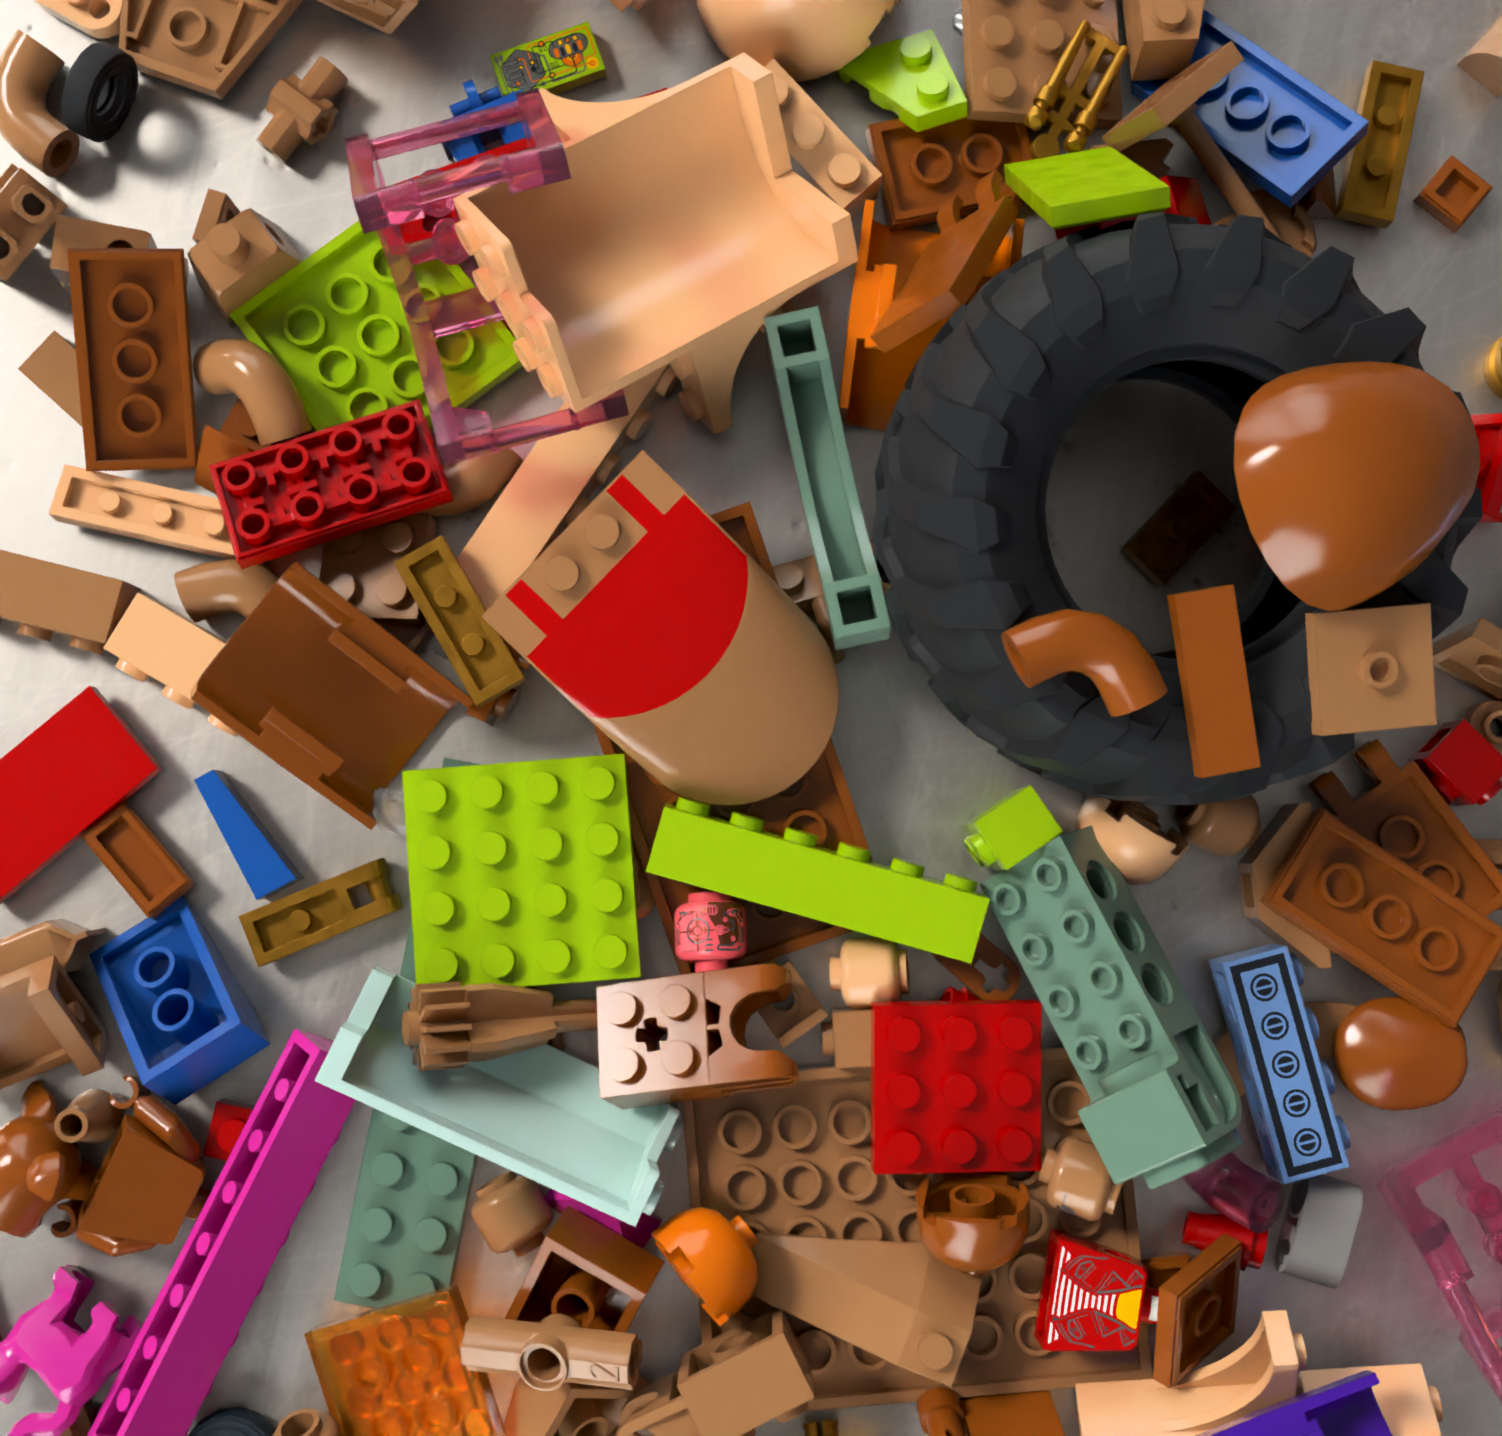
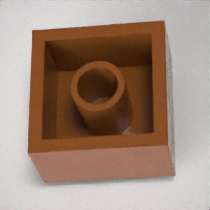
M567 1206L546 1235L505 1319L540 1323L543 1318L551 1314H563L570 1316L578 1322L581 1328L628 1333L665 1261L574 1208Z

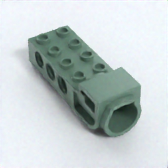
M1092 826L1056 837L1008 870H1002L979 884L984 894L990 898L989 904L1089 1094L1090 1104L1079 1109L1078 1114L1115 1185L1142 1175L1151 1190L1196 1171L1243 1144L1236 1130L1237 1125L1241 1121L1242 1106L1235 1083L1120 870L1108 858L1100 846Z

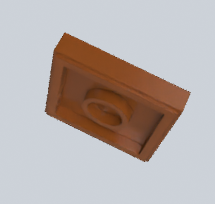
M1225 1233L1222 1234L1159 1287L1153 1379L1169 1389L1181 1381L1234 1333L1242 1253L1241 1241Z

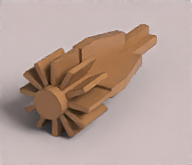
M461 981L415 984V988L410 990L412 1002H408L409 1011H404L402 1015L403 1042L405 1046H409V1049H414L412 1062L413 1065H417V1071L463 1068L468 1062L487 1061L546 1045L549 1039L556 1038V1033L598 1030L597 998L553 1001L554 997L551 991L496 983L470 984L461 987Z

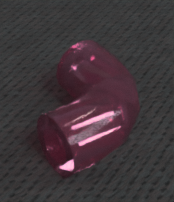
M1232 1151L1212 1163L1182 1176L1187 1185L1210 1207L1255 1233H1262L1271 1228L1283 1208L1285 1197L1284 1188L1281 1183L1248 1166Z

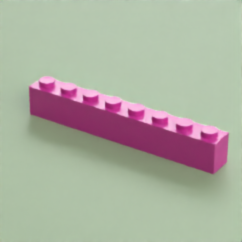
M294 1028L87 1436H187L197 1412L212 1389L213 1381L229 1349L238 1338L239 1330L255 1298L263 1289L265 1278L277 1254L289 1237L290 1229L306 1197L314 1188L318 1173L332 1146L339 1139L341 1128L355 1102V1099L315 1081L334 1040Z

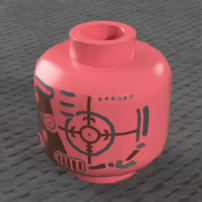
M715 891L688 894V902L681 904L674 913L676 956L684 962L695 963V973L728 969L729 962L737 961L747 953V916L745 907L736 901H732V896Z

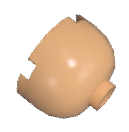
M1088 794L1077 814L1075 830L1092 826L1100 846L1108 858L1120 870L1126 883L1130 885L1150 884L1164 877L1178 863L1189 847L1188 841L1173 826L1167 834L1161 831V825L1156 821L1159 815L1144 804L1136 801L1111 800Z

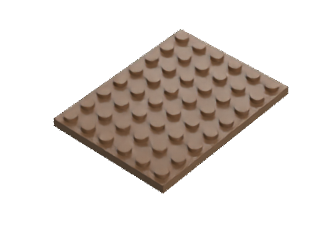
M1063 1045L1041 1047V1167L1048 1149L1059 1152L1063 1143L1068 1138L1077 1137L1093 1143L1078 1114L1079 1109L1090 1104V1097ZM835 1065L798 1068L799 1079L793 1086L728 1094L729 1097L682 1102L691 1208L706 1207L715 1209L729 1221L739 1215L754 1235L755 1233L814 1235L829 1239L860 1240V1238L879 1239V1241L911 1243L912 1240L922 1241L916 1215L915 1192L922 1181L929 1177L930 1187L937 1183L945 1182L944 1173H873L871 1169V1066L836 1069ZM1040 1171L1003 1172L1008 1174V1185L1019 1190L1020 1182H1022L1028 1189L1030 1196L1029 1231L1016 1257L982 1276L972 1333L952 1387L894 1365L786 1313L811 1364L815 1398L807 1402L808 1408L805 1411L917 1402L922 1394L937 1387L952 1389L958 1394L959 1398L1075 1388V1383L1153 1379L1148 1323L1140 1322L1137 1345L1135 1349L1130 1351L1043 1350L1034 1336L1050 1228L1058 1229L1126 1253L1141 1262L1133 1178L1124 1182L1113 1215L1104 1212L1098 1221L1090 1222L1056 1209L1048 1203L1046 1197L1048 1184L1038 1180ZM751 1296L750 1300L735 1316L719 1327L701 1307L704 1301L700 1298L698 1299L701 1342L704 1343L774 1308V1306Z

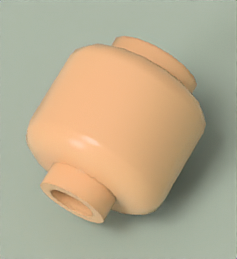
M878 937L850 938L842 944L840 957L830 958L829 975L831 990L842 991L843 1000L846 1006L851 1009H871V1002L900 1001L901 994H908L910 991L907 949L899 950L896 942Z

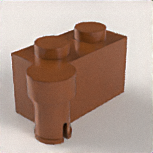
M937 1387L922 1394L917 1401L916 1409L922 1430L928 1436H1065L1049 1390L997 1394L960 1400L954 1390L946 1387Z

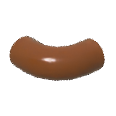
M1062 609L1030 618L1001 634L1009 661L1021 681L1028 688H1032L1061 673L1069 671L1082 673L1089 677L1098 688L1111 717L1139 710L1157 701L1168 692L1155 661L1136 635L1102 613Z

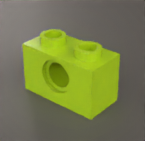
M1028 785L1013 791L962 826L969 835L962 842L980 868L985 865L986 867L990 866L992 871L1008 870L1063 831L1033 787Z

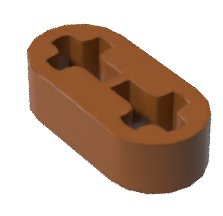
M981 933L971 964L931 953L935 960L975 995L984 1000H1009L1019 988L1020 974L1018 967ZM979 959L994 969L999 967L1000 964L1006 968L1002 978L1007 984L1002 990L991 987L986 992L982 988L986 978L974 967Z

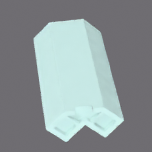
M378 965L372 969L348 1020L339 1029L317 1074L316 1082L636 1227L642 1212L649 1216L652 1214L664 1187V1183L657 1180L660 1174L657 1161L662 1150L669 1153L673 1150L684 1125L683 1121L677 1119L680 1113L677 1103L622 1110L600 1098L599 1067L549 1044L487 1061L468 1062L463 1068L417 1071V1065H413L412 1062L414 1049H409V1046H405L402 1037V1015L404 1011H409L408 1002H412L410 990L415 988L416 983Z

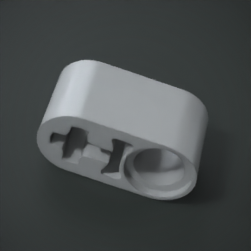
M1324 1174L1294 1182L1275 1252V1266L1278 1272L1333 1289L1339 1286L1346 1272L1363 1206V1192L1359 1185Z

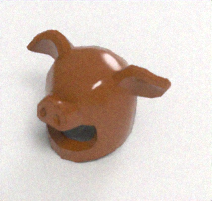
M42 1080L33 1081L24 1092L20 1103V1117L0 1127V1231L22 1238L29 1237L42 1224L45 1213L62 1199L84 1200L98 1172L94 1165L82 1160L77 1142H64L56 1135L54 1130V1122L57 1117L55 1099Z

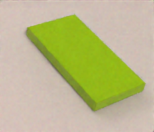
M1111 146L1004 164L1006 184L1055 230L1132 217L1138 214L1166 211L1167 208L1171 207L1170 186Z

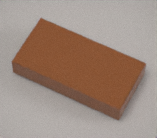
M126 801L119 804L81 835L82 839L148 918H156L196 885L195 881Z

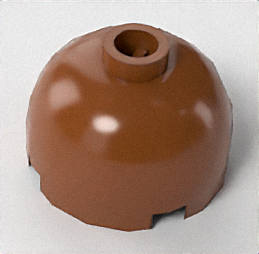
M1003 1172L944 1173L945 1182L937 1183L930 1187V1177L922 1181L915 1192L917 1221L921 1240L938 1261L959 1270L963 1274L978 1276L1002 1266L1017 1256L1028 1235L1030 1224V1196L1027 1187L1022 1182H1020L1019 1190L1008 1185V1174Z

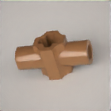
M320 56L302 80L293 73L288 78L280 79L271 90L270 99L266 107L267 112L273 118L257 137L256 141L282 163L288 160L302 140L311 146L320 140L323 141L333 129L335 117L338 113V109L332 101L347 83L348 78L335 65Z

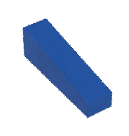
M211 770L194 779L256 900L267 899L304 879L223 771Z

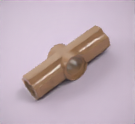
M551 1314L543 1318L540 1323L472 1315L465 1325L464 1336L460 1345L461 1364L466 1365L467 1370L520 1376L531 1388L542 1392L553 1391L559 1388L563 1382L633 1390L639 1379L642 1361V1340H639L638 1335L633 1333L581 1328L578 1322L570 1316L563 1314Z

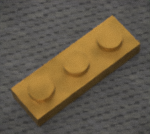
M1373 60L1366 68L1357 113L1369 121L1368 132L1348 152L1335 213L1336 218L1384 229L1394 221L1425 71Z
M442 535L394 562L395 567L477 707L480 708L527 680L503 637L481 617L486 608L448 542Z

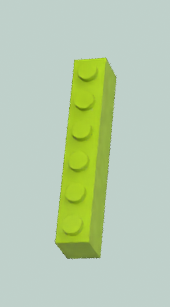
M678 797L676 805L665 803L646 872L952 959L972 963L990 898L984 893L976 891L978 881L946 872L944 881L923 876L925 866L893 857L891 866L870 861L872 851L848 843L839 842L837 851L816 845L817 835L795 828L786 827L784 836L762 830L764 820L738 812H732L730 820L708 815L711 805L685 797Z

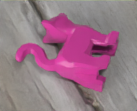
M68 1264L65 1267L60 1266L52 1277L55 1289L49 1298L21 1315L6 1339L0 1342L1 1402L9 1404L13 1401L30 1367L37 1372L59 1400L54 1412L30 1413L14 1423L7 1436L61 1435L75 1422L81 1407L96 1395L112 1374L122 1367L144 1324L135 1315H130L120 1325L121 1330L118 1329L119 1315L114 1311L113 1305L108 1300L100 1301L93 1307L91 1311L93 1323L89 1329L85 1331L74 1319L85 1298L91 1292L95 1281L78 1266Z

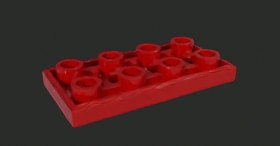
M419 399L209 465L236 561L241 569L454 501Z
M88 686L0 759V904L79 840L81 835L163 770L96 687Z

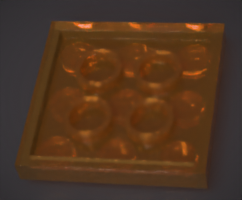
M458 1284L324 1323L304 1333L330 1416L337 1420L342 1436H508L487 1372L467 1370L466 1365L461 1364L460 1345L469 1317Z

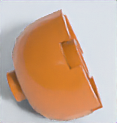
M706 1207L690 1208L669 1218L651 1233L657 1241L655 1242L675 1273L684 1285L687 1284L698 1299L702 1298L704 1303L701 1307L719 1327L735 1316L750 1300L758 1282V1264L751 1249L759 1242L739 1215L729 1221L715 1209Z

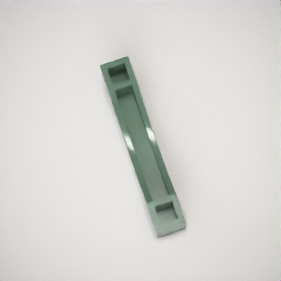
M816 306L764 318L766 342L835 651L887 640L890 636L891 624L879 571L871 548L854 480L819 307Z

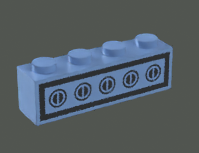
M1271 943L1208 960L1268 1175L1283 1184H1288L1350 1167L1345 1152L1346 1149L1351 1147L1350 1136L1343 1119L1339 1115L1335 1116L1330 1095L1335 1093V1084L1328 1065L1324 1061L1319 1060L1314 1040L1320 1037L1319 1027L1311 1008L1304 1007L1299 986L1304 984V974L1298 957L1295 953H1289L1288 946Z

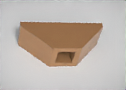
M1311 802L1285 804L1237 863L1244 918L1275 943L1288 946L1289 953H1295L1300 963L1304 966L1320 969L1332 968L1330 954H1334V951L1259 902L1313 814Z

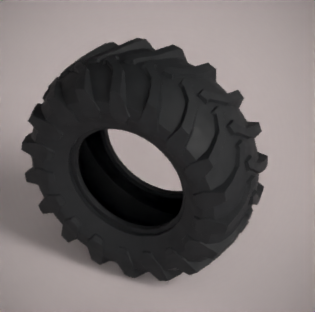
M1165 212L1138 214L1136 220L1121 221L1102 230H1099L1097 226L1086 228L1027 254L1010 268L1002 270L985 283L968 305L963 304L951 315L928 344L905 384V390L900 393L885 430L875 470L877 491H875L873 522L875 562L882 581L891 584V588L885 592L895 630L909 659L918 663L931 676L927 684L946 709L977 737L998 748V754L1022 768L1042 775V778L1093 796L1111 800L1136 801L1149 805H1193L1244 798L1267 789L1268 785L1309 774L1333 764L1355 748L1354 733L1327 736L1312 734L1305 613L1324 612L1327 610L1309 606L1289 591L1267 564L1265 558L1252 588L1237 607L1261 764L1259 768L1206 778L1194 776L1175 649L1149 654L1155 661L1168 692L1157 701L1139 710L1111 717L1098 688L1089 677L1082 673L1070 671L1061 673L1032 688H1028L1021 681L1009 661L1001 636L1004 631L1033 617L1062 609L1081 610L1063 584L1050 550L1045 512L1047 486L1057 450L1066 432L1088 403L1112 383L1126 380H1150L1173 384L1206 398L1238 425L1244 406L1259 388L1281 375L1303 368L1333 363L1372 361L1397 363L1424 371L1419 361L1418 351L1427 326L1409 307L1384 314L1361 292L1353 277L1355 257L1330 246L1316 257L1311 258L1305 253L1291 248V245L1283 242L1269 231L1264 225V218L1239 214L1227 226L1223 224H1198L1195 217H1185ZM1453 391L1454 394H1455V395L1460 399V401L1463 403L1464 407L1466 408V410H1467V412H1468V414H1469V416H1470V413H1469V411H1468V409H1467V406H1466V404H1465V402H1464V399H1463V397H1462V395H1461V392H1455V391ZM1475 487L1474 494L1462 515L1444 535L1432 553L1414 571L1373 598L1349 609L1431 603L1432 640L1458 619L1463 612L1468 588L1451 570V564L1458 546L1483 517L1481 489Z

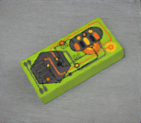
M588 21L490 55L504 96L523 89L525 95H528L541 88L556 95L607 77L606 68Z

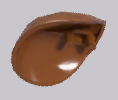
M1372 361L1333 363L1303 368L1281 375L1264 384L1250 397L1242 410L1234 436V472L1238 494L1255 542L1267 564L1289 591L1307 605L1327 611H1342L1358 606L1414 571L1432 553L1444 535L1462 515L1474 494L1481 465L1479 441L1474 423L1460 399L1447 385L1425 371L1397 363Z

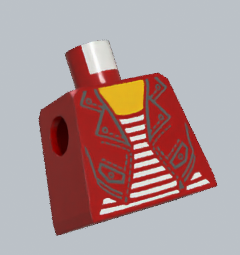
M1050 1228L1034 1336L1042 1349L1049 1351L1133 1350L1137 1345L1140 1322L1157 1324L1159 1289L1145 1287L1147 1268L1137 1258L1067 1232Z

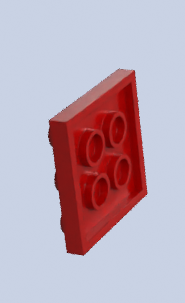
M1038 1000L871 1002V1169L874 1174L1021 1172L1041 1170L1042 1003Z

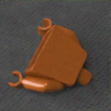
M123 1076V1079L133 1087V1096L129 1101L119 1093H111L109 1097L112 1106L118 1109H134V1117L125 1114L85 1199H71L57 1205L59 1210H64L70 1215L71 1223L59 1221L51 1225V1232L55 1237L64 1238L76 1233L79 1241L112 1257L149 1250L157 1244H172L185 1218L193 1221L197 1220L212 1191L200 1186L206 1173L200 1144L179 1115L156 1096L151 1095V1090L142 1085L139 1076Z

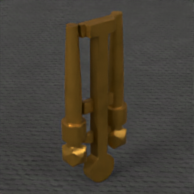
M1087 20L1081 21L1046 84L1040 86L1033 100L1034 106L1027 111L1024 117L1023 124L1034 131L1041 129L1046 120L1051 124L1046 134L1039 135L1031 143L1030 155L1032 159H1042L1058 155L1060 147L1057 138L1061 131L1070 133L1065 138L1062 149L1068 153L1084 150L1087 144L1086 137H1090L1098 123L1097 115L1129 51L1127 46L1118 45L1092 28ZM1084 38H1086V43L1092 47L1069 88L1063 84V81ZM1101 54L1114 56L1090 100L1080 95ZM1059 96L1064 100L1057 114L1050 112ZM1075 106L1081 111L1073 125H1071L1067 119Z

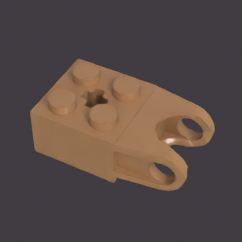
M774 1307L681 1354L678 1370L641 1389L627 1399L621 1410L620 1427L615 1436H645L637 1433L636 1431L647 1430L653 1433V1435L649 1436H754L756 1433L754 1428L774 1418L778 1423H783L802 1414L808 1408L807 1402L815 1398L811 1364L786 1313ZM647 1405L645 1408L641 1409L640 1411L632 1415V1413L637 1408Z

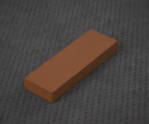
M1234 584L1167 595L1194 776L1206 778L1261 767Z

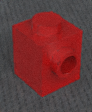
M1465 719L1443 723L1407 760V762L1412 760L1416 762L1448 805L1462 806L1474 805L1476 803L1482 805L1493 798L1502 788V781L1500 780L1502 777V755Z

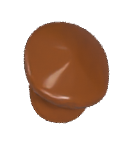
M1401 996L1375 998L1358 1005L1343 1018L1334 1034L1333 1059L1338 1078L1353 1096L1365 1104L1378 1109L1401 1111L1436 1105L1453 1095L1462 1084L1468 1067L1466 1039L1460 1025L1458 1024L1456 1028L1446 1027Z

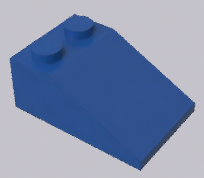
M181 896L156 918H146L89 954L142 1085L172 1104L176 1105L270 1045L251 1001L186 897Z

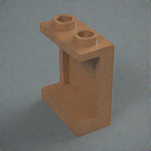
M55 955L0 976V1089L70 1061L75 1064L82 1076L104 1068L108 1032Z

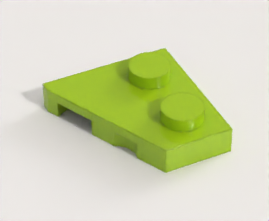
M933 29L868 48L838 70V75L842 81L848 84L853 79L869 89L871 101L884 110L895 112L901 122L916 132L968 117L967 99Z

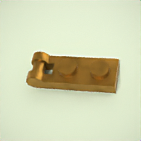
M385 858L374 860L240 915V922L258 967L268 965L404 909L399 893H392L386 878L390 871ZM366 884L372 903L358 908L351 889Z

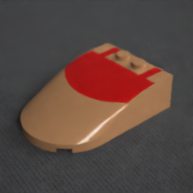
M644 450L610 482L481 615L525 660L623 751L661 784L689 799L714 805H741L774 796L797 782L810 770L824 751L832 735L839 706V683L835 662L823 635L809 617L755 560Z

